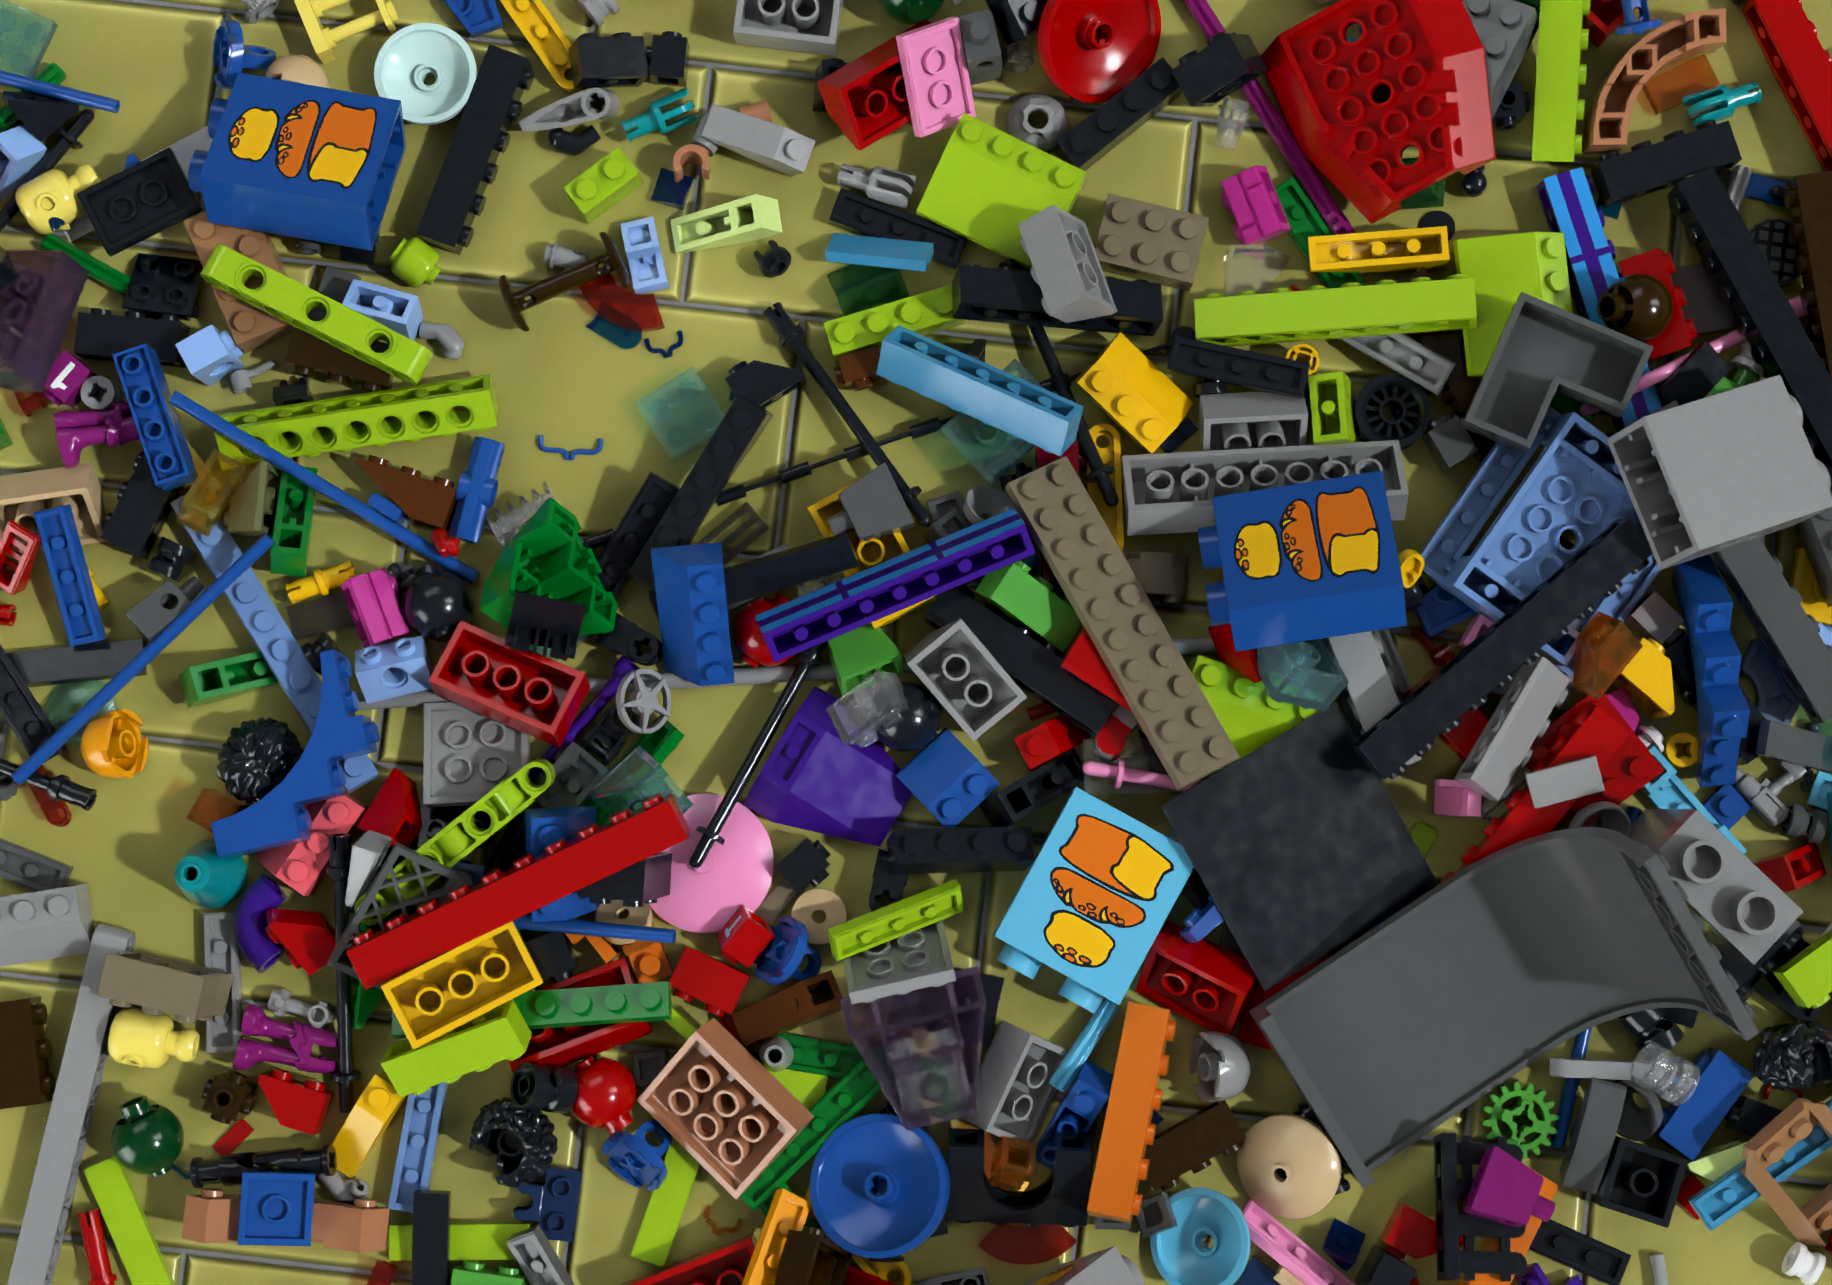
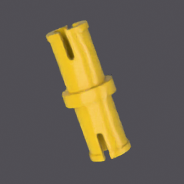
M348 560L345 563L323 571L321 568L313 570L314 574L291 583H285V588L289 591L288 596L291 603L296 604V602L321 593L323 596L328 595L331 589L340 587L347 579L355 577L357 574L355 573L356 570L352 561Z

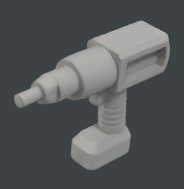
M1776 760V765L1783 773L1772 782L1764 778L1760 783L1749 773L1745 774L1737 766L1734 787L1752 806L1751 809L1769 827L1783 823L1788 818L1790 812L1776 796L1807 772L1803 766Z

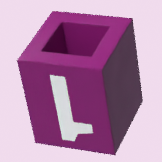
M64 350L40 377L38 382L47 388L43 394L60 407L62 403H65L75 408L81 401L80 390L82 384L88 378L99 375L75 355Z

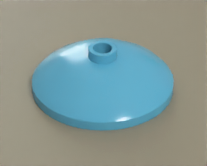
M1189 1188L1171 1196L1169 1201L1178 1226L1150 1237L1152 1257L1161 1276L1170 1285H1233L1244 1271L1250 1253L1249 1228L1239 1207L1226 1195L1209 1188ZM1209 1235L1212 1236L1214 1241L1211 1248L1206 1243Z

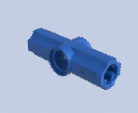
M475 436L466 472L463 471L456 490V501L458 502L449 532L450 537H457L461 541L479 544L488 509L492 508L498 490V480L496 478L504 454V443Z

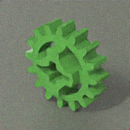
M1512 1081L1510 1090L1505 1085L1500 1084L1498 1086L1500 1092L1498 1096L1491 1093L1487 1095L1489 1100L1492 1101L1491 1105L1481 1106V1109L1488 1113V1118L1479 1120L1480 1124L1489 1126V1130L1483 1136L1486 1139L1503 1137L1497 1126V1119L1501 1120L1506 1129L1504 1135L1507 1137V1144L1519 1146L1523 1152V1159H1526L1527 1150L1529 1149L1533 1154L1539 1155L1540 1149L1538 1145L1542 1143L1550 1146L1551 1143L1546 1136L1548 1133L1557 1134L1558 1131L1550 1126L1551 1121L1559 1119L1558 1115L1549 1112V1109L1555 1105L1554 1101H1543L1546 1092L1539 1089L1533 1093L1534 1084L1528 1082L1521 1089L1518 1081ZM1515 1097L1513 1104L1505 1108L1501 1107L1505 1101ZM1533 1102H1535L1540 1110L1541 1120L1537 1119L1533 1112ZM1514 1115H1521L1526 1118L1524 1124L1517 1125L1512 1121ZM1537 1132L1532 1139L1523 1142L1526 1135Z

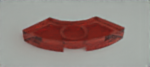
M611 273L579 286L588 304L600 317L623 327V329L648 332L665 328L654 294L637 295L627 292L616 283Z
M1005 1223L995 1225L978 1246L986 1253L1002 1261L1030 1265L1046 1262L1062 1255L1077 1242V1239L1061 1225L1041 1224L1039 1226L1021 1227Z

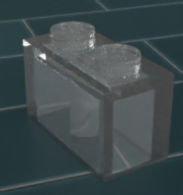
M875 672L826 708L843 745H859V747H866L878 740L876 733L882 725L885 729H890L898 722L904 720L901 712L910 709L904 698L903 687L896 673Z

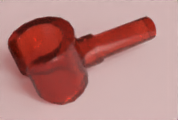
M1417 627L1410 632L1426 647L1435 665L1444 666L1455 657L1448 643L1436 647Z

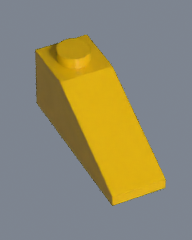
M384 1071L373 1076L332 1144L337 1157L336 1169L350 1179H354L408 1097L407 1095L400 1098Z

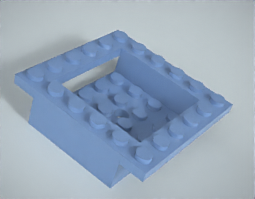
M1549 406L1534 442L1526 454L1496 442L1420 550L1419 554L1423 556L1425 562L1422 573L1478 614H1482L1496 622L1617 519L1630 518L1647 540L1606 440L1609 437L1575 412L1560 414ZM1541 445L1545 449L1470 556H1462L1538 446ZM1566 529L1571 530L1576 536L1575 545L1568 550L1560 544V535ZM1654 554L1647 558L1649 564L1644 569L1634 575L1629 573L1621 580L1623 585L1617 592L1609 597L1603 595L1594 603L1596 608L1591 614L1581 620L1576 618L1567 626L1569 631L1566 635L1554 643L1551 641L1546 643L1540 649L1542 654L1539 657H1545L1564 675L1574 677V683L1581 684L1660 571Z

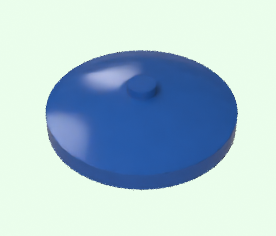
M888 1114L860 1116L836 1129L820 1148L810 1177L811 1203L823 1231L844 1250L866 1258L884 1259L898 1257L922 1245L930 1238L942 1221L950 1194L948 1166L936 1141L916 1123Z

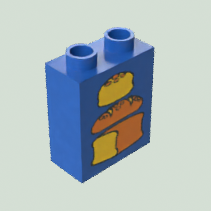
M238 73L229 98H215L212 102L208 118V132L213 141L209 151L195 150L189 165L188 185L191 191L202 193L208 222L372 251L406 149L401 101Z
M1382 471L1212 497L1216 525L1198 528V537L1204 570L1222 567L1224 581L1205 584L1211 626L1231 624L1235 651L1407 626L1403 580Z

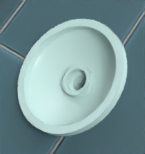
M434 23L413 24L394 33L380 49L374 67V81L378 95L383 98L400 100L403 120L418 125L442 123L459 114L465 108L477 78L476 61L465 40L455 31ZM434 76L436 78L432 85L424 84L427 77Z

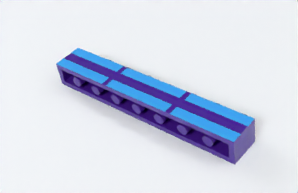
M1583 167L1544 178L1536 186L1550 232H1564L1570 292L1578 316L1605 326L1597 312L1598 301L1615 281L1622 278L1623 275L1616 270L1613 261L1616 257L1615 249L1611 240H1606L1603 231L1605 226L1604 215L1599 207L1596 208L1592 197L1594 195L1593 182L1589 175L1585 176ZM1648 363L1646 364L1642 375L1653 370L1649 369ZM1658 383L1634 394L1625 413L1619 418L1611 415L1616 432L1666 406L1663 401L1660 402L1656 390L1659 386Z
M1013 508L758 614L755 618L775 663L1035 554L1025 523Z

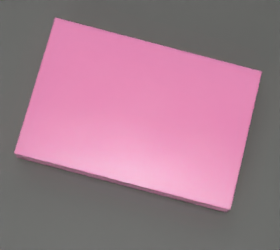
M951 16L897 35V47L914 136L922 138L957 125L963 113L976 118L959 17Z

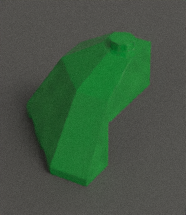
M550 497L503 549L484 583L479 610L503 627L508 628L516 592L586 605L579 635L609 633L614 630L617 602L612 591L607 592L603 588L598 577L602 570L592 549L588 548L585 550L577 533L582 528L576 516Z

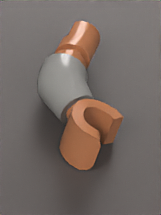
M766 100L737 107V111L772 123L771 112ZM707 114L700 119L691 144L680 147L674 154L673 173L676 182L684 178L683 167L692 163L701 166L703 178L707 180L710 178V157L715 154L720 145L700 137Z

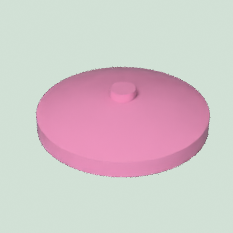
M693 794L677 799L676 802L691 832L688 839L661 851L672 853L670 895L657 898V903H649V906L663 920L686 931L697 933L718 932L742 904L755 912L767 896L773 880L775 859L769 834L759 818L739 802L735 804L719 833L725 840L724 844L721 845L714 842L702 866L699 868L690 866V857L703 836L696 829L698 826L708 827L724 798L721 795Z

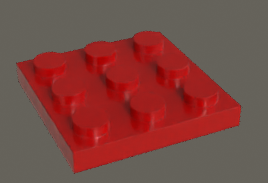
M1598 686L1552 720L1542 737L1536 736L1530 747L1533 753L1525 765L1531 771L1539 761L1544 764L1552 754L1549 751L1550 746L1561 734L1568 735L1575 726L1571 723L1572 719L1584 706L1588 709L1592 704L1598 706L1631 732L1600 771L1605 791L1579 797L1565 814L1569 822H1571L1578 810L1589 804L1608 801L1619 805L1665 771ZM1591 815L1583 822V827H1589L1598 820V815Z

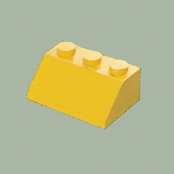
M1121 332L1109 342L1072 382L1146 453L1153 454L1177 428L1194 404L1185 393Z

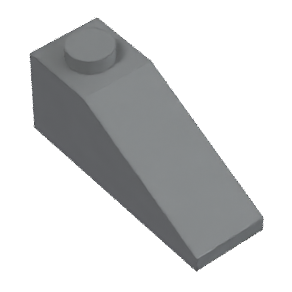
M711 104L700 133V137L790 177L805 172L815 144V140L791 129L716 104Z

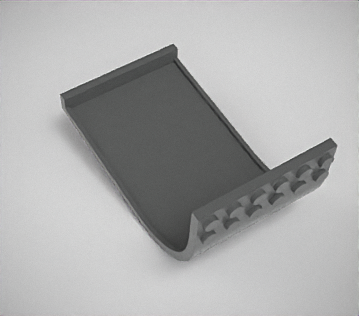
M1580 827L1549 832L1517 842L1474 862L1249 1011L1318 1123L1333 1141L1348 1171L1363 1189L1375 1181L1370 1174L1372 1170L1558 1045L1608 1020L1650 1009L1686 1008L1713 1017L1746 1041L1759 1034L1752 1021L1756 1018L1755 1013L1749 1004L1743 999L1740 1000L1737 995L1738 983L1727 970H1723L1719 960L1722 959L1719 950L1710 940L1707 941L1701 932L1705 929V926L1694 911H1689L1684 902L1688 899V896L1681 885L1675 880L1672 881L1667 871L1671 867L1664 855L1658 850L1653 852L1643 841L1638 843L1618 831L1597 827Z

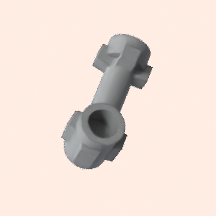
M274 989L270 995L267 1008L274 1011L273 1014L284 1016L285 1011L308 1018L312 1027L318 1029L335 1020L336 1014L329 1002L319 1001L317 1005H312L290 998L291 991L281 989V991Z

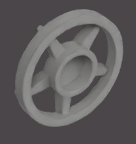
M652 669L632 670L624 676L618 686L616 708L620 720L629 730L638 734L653 733L659 730L671 715V693L666 679ZM640 674L649 675L656 683L651 688L645 687ZM633 679L636 689L631 693L630 701L624 702L627 686ZM660 689L663 696V707L658 703L657 694ZM625 707H631L632 711L639 715V727L630 720ZM653 712L660 714L658 720L647 728L649 715Z

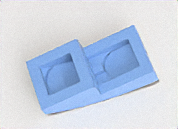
M654 217L621 223L620 227L635 294L641 295L669 288Z

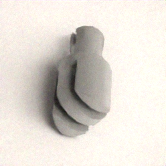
M842 163L840 169L843 172H838L837 184L863 190L869 199L906 209L917 177L881 166H875V168L869 171Z

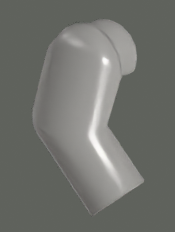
M421 322L419 330L420 339L438 340L442 347L445 348L444 355L448 359H459L463 355L464 340L453 326Z
M337 1171L334 1176H325V1174L318 1176L333 1197L339 1202H354L355 1198H367L369 1194V1185L363 1179L343 1180Z

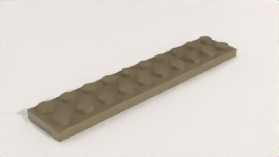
M1067 456L1007 483L1005 486L1006 492L1177 791L1240 758Z

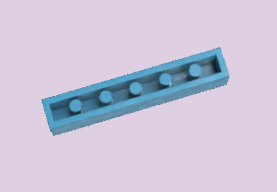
M900 325L883 339L876 374L888 379L891 383L902 385L925 398H931L949 406L954 411L962 412L978 419L985 425L1005 431L1014 438L1022 439L1041 447L1048 453L1061 456L1075 441L1084 406Z

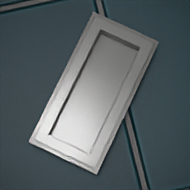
M1595 755L1524 773L1535 809L1605 791Z

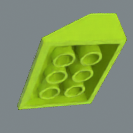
M963 113L920 201L916 214L1031 269L1033 266L1030 257L1025 253L1020 244L1022 235L1018 224L1051 205L1069 213L1082 189L1087 172Z
M1527 232L1457 239L1453 241L1456 273L1466 275L1467 278L1475 277L1477 328L1463 329L1468 376H1483L1514 303L1521 292L1573 313L1564 232Z
M1197 655L1188 664V668L1240 758L1326 708L1329 703L1328 700L1269 679L1254 683L1228 665ZM1221 768V769H1219V770H1217V771H1215V772L1209 774L1208 777H1210L1211 775L1217 773L1218 771L1222 770L1223 768Z

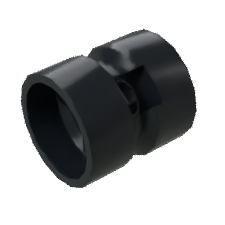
M1665 1008L1639 1011L1620 1016L1616 1020L1628 1036H1635L1637 1038L1635 1046L1647 1061L1666 1053L1684 1037V1033L1672 1018L1664 1017Z
M524 1062L519 1065L512 1077L510 1087L511 1098L517 1108L564 1114L573 1107L577 1098V1077L568 1068L547 1067L546 1065Z

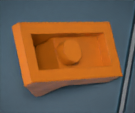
M637 940L633 943L622 945L625 956L629 957L639 983H653L673 975L674 971L662 942Z

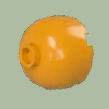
M119 709L95 716L85 726L80 749L86 764L95 774L108 779H126L135 777L133 776L134 773L141 772L144 769L148 758V738L145 736L141 739L138 726L144 725L133 711Z

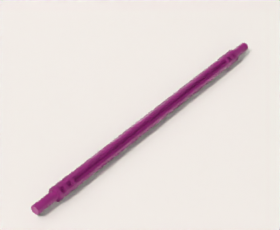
M1183 0L1208 40L1220 32H1226L1206 0ZM1257 78L1240 88L1323 217V220L1330 228L1332 234L1356 233L1309 159L1299 148L1291 131Z

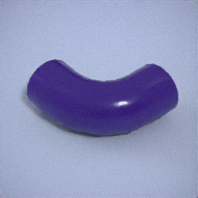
M263 874L247 889L239 901L233 923L236 943L246 960L258 973H263L273 966L286 950L280 943L276 944L267 934L265 927L267 926L266 911L270 908H278L287 899V896L272 879Z

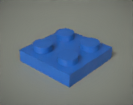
M242 1171L238 1245L311 1246L315 1173Z

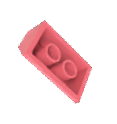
M344 790V796L303 805L304 810H308L312 820V829L309 830L310 840L260 851L255 855V858L275 877L303 896H313L327 876L326 867L330 865L328 835L344 833L345 836L348 833L351 834L350 840H352L359 829L357 826L364 812L369 808Z

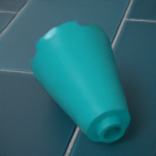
M214 839L203 840L191 846L184 853L175 868V880L184 896L193 904L203 908L215 909L228 905L241 895L247 883L248 869L243 857L239 856L230 859L218 857Z

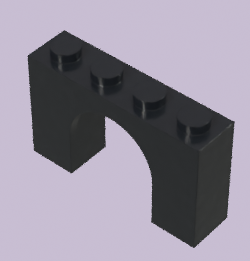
M949 1128L948 1171L950 1194L946 1208V1220L958 1223H969L971 1221L990 1222L996 1225L1024 1223L1029 1226L1050 1224L1068 1228L1087 1226L1092 1156L1090 1134L1055 1132L1053 1168L1049 1177L1035 1189L1025 1192H1011L996 1186L985 1173L984 1130Z

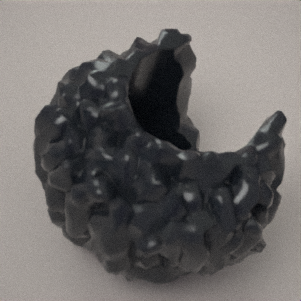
M260 717L256 721L254 719L243 721L240 728L233 727L230 730V737L227 738V742L222 744V749L217 754L220 762L217 766L218 778L225 783L229 796L234 795L237 800H245L247 804H251L253 801L258 802L282 782L280 775L289 773L298 762L303 753L300 747L301 744L296 734L283 721H277L270 717L266 720L264 717Z
M1798 1021L1766 1027L1759 1033L1761 1038L1755 1047V1055L1752 1061L1755 1075L1764 1084L1771 1085L1773 1089L1786 1091L1787 1089L1798 1090L1801 1087L1805 1089L1810 1088V1086L1816 1087L1818 1082H1832V1033L1829 1028L1818 1021Z
M503 1097L501 1100L496 1098L495 1101L481 1107L480 1114L473 1122L474 1126L471 1130L472 1136L470 1137L469 1149L483 1153L485 1156H497L496 1166L499 1175L496 1177L497 1183L507 1187H519L526 1180L533 1182L536 1177H542L546 1173V1169L551 1168L552 1156L558 1149V1139L553 1134L555 1130L554 1124L550 1123L548 1116L543 1114L541 1110L517 1108L513 1104L512 1099Z

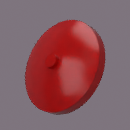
M1048 0L1040 18L1037 36L1038 54L1047 78L1059 91L1074 99L1088 103H1102L1110 100L1145 72L1154 60L1161 35V14L1158 1Z

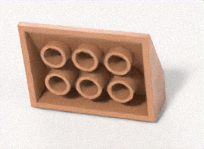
M715 1018L695 1030L637 1099L736 1200L815 1117Z

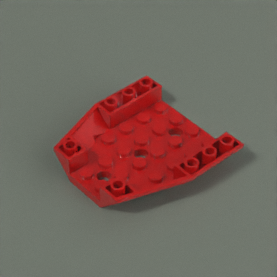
M1340 0L1279 34L1261 55L1269 70L1265 73L1266 78L1299 148L1371 224L1401 209L1400 201L1457 171L1466 175L1496 159L1485 48L1462 0ZM1360 24L1362 27L1361 37L1355 42H1348L1346 39L1348 28L1351 25ZM1381 85H1388L1391 91L1389 99L1384 103H1376L1374 100L1375 90ZM1410 146L1417 147L1419 151L1417 161L1414 164L1405 165L1402 161L1404 150Z

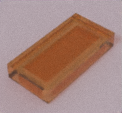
M1703 54L1649 79L1642 89L1655 114L1658 115L1683 103L1682 97L1718 86L1720 83L1706 55Z

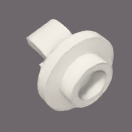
M1640 725L1636 728L1638 737L1647 749L1655 746L1660 753L1665 751L1662 744L1665 739L1655 727L1649 726L1647 728L1644 725Z

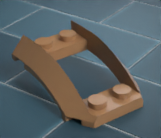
M1797 1098L1744 1144L1742 1157L1746 1160V1165L1740 1171L1767 1201L1786 1228L1791 1231L1793 1238L1797 1242L1804 1245L1826 1246L1820 1235L1832 1228V1182L1802 1209H1799L1766 1170L1773 1163L1780 1161L1785 1153L1799 1140L1805 1139L1817 1125L1823 1129L1832 1141L1831 1110L1821 1100L1817 1103H1812L1809 1099Z

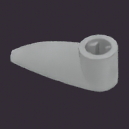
M599 87L589 88L545 106L519 121L521 131L526 132L561 128L594 119H611L618 113L620 101L617 94L612 90ZM598 97L605 99V106L602 105L603 110L596 108V101L599 102Z

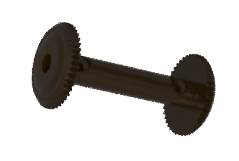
M599 233L607 252L516 292L513 291L505 274L500 276L498 283L502 297L512 319L520 330L525 332L530 330L523 313L524 310L616 271L624 289L629 286L628 271L614 240L608 233ZM601 263L605 264L602 268L598 267V265ZM525 296H531L528 300L524 299Z

